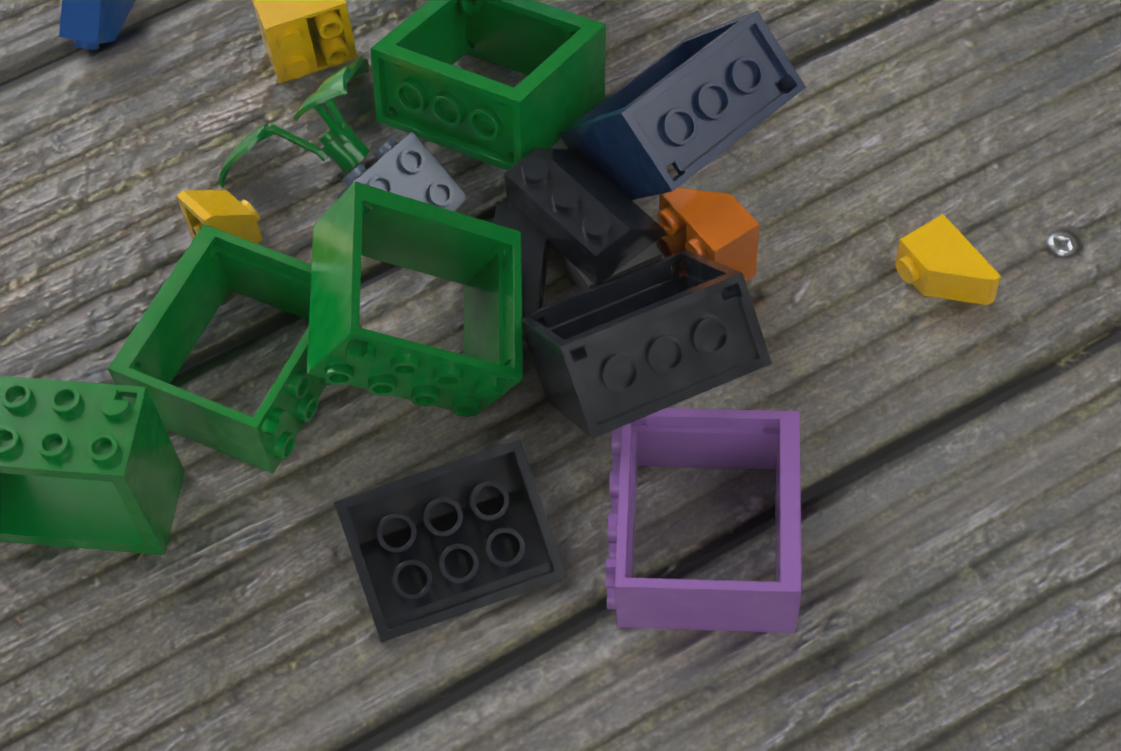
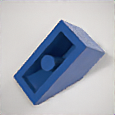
M62 0L59 37L73 39L75 47L99 49V44L116 40L135 0Z

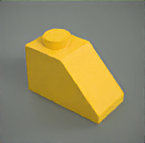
M183 190L176 195L192 240L203 224L256 244L263 240L257 224L260 220L259 214L247 200L238 201L227 190Z
M944 214L899 239L895 262L897 272L906 283H912L923 296L989 305L995 301L1001 275Z

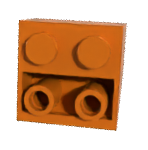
M676 188L672 192L659 194V212L657 217L659 225L665 230V235L658 239V245L665 257L688 250L742 272L745 281L756 276L759 223L732 194ZM683 261L677 262L685 272Z

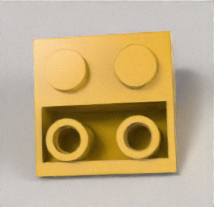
M252 0L264 46L279 84L358 58L345 0Z

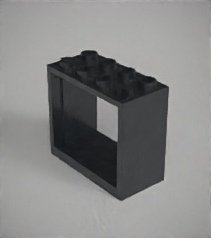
M683 250L522 315V332L548 403L592 439L772 364L743 273L688 250ZM683 261L686 271H679L673 274L670 265ZM539 318H540L541 321H542V324H540L539 322H537L536 319H539Z

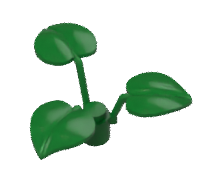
M361 56L349 66L346 65L332 74L322 83L317 92L313 93L303 102L293 116L298 121L305 112L313 107L329 126V129L319 138V141L324 145L322 148L274 124L269 125L266 123L249 134L234 148L220 171L218 184L224 188L231 166L253 148L256 143L273 135H278L316 154L323 162L330 157L345 174L350 172L365 158L370 149L346 123L335 102L338 96L347 94L346 83L353 76L369 72L368 60ZM324 102H325L326 105L328 106V108H329V110L331 111V113H332L333 117L335 118L336 122H335L334 119L330 116V114L327 112V110L323 107L322 104H323Z

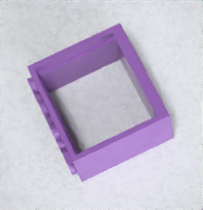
M665 408L613 430V469H610L611 513H608L607 534L609 558L606 559L605 587L607 589V609L616 610L617 627L796 633L802 592L800 411ZM638 466L775 469L776 582L634 578Z

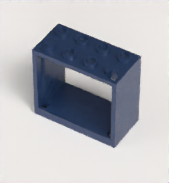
M757 10L685 38L558 134L569 149L579 153L628 198L635 200L674 191L795 97L806 86ZM671 164L678 173L674 178H671L667 171L668 166Z

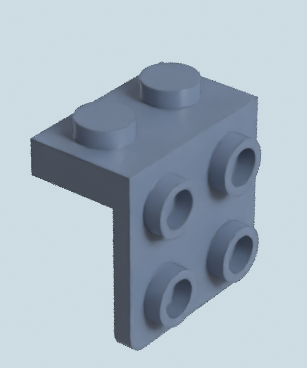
M413 132L409 133L399 143L391 137L373 153L378 159L376 163L369 169H366L361 163L342 179L347 188L336 196L339 199L356 181L451 211H455L466 199L463 190Z

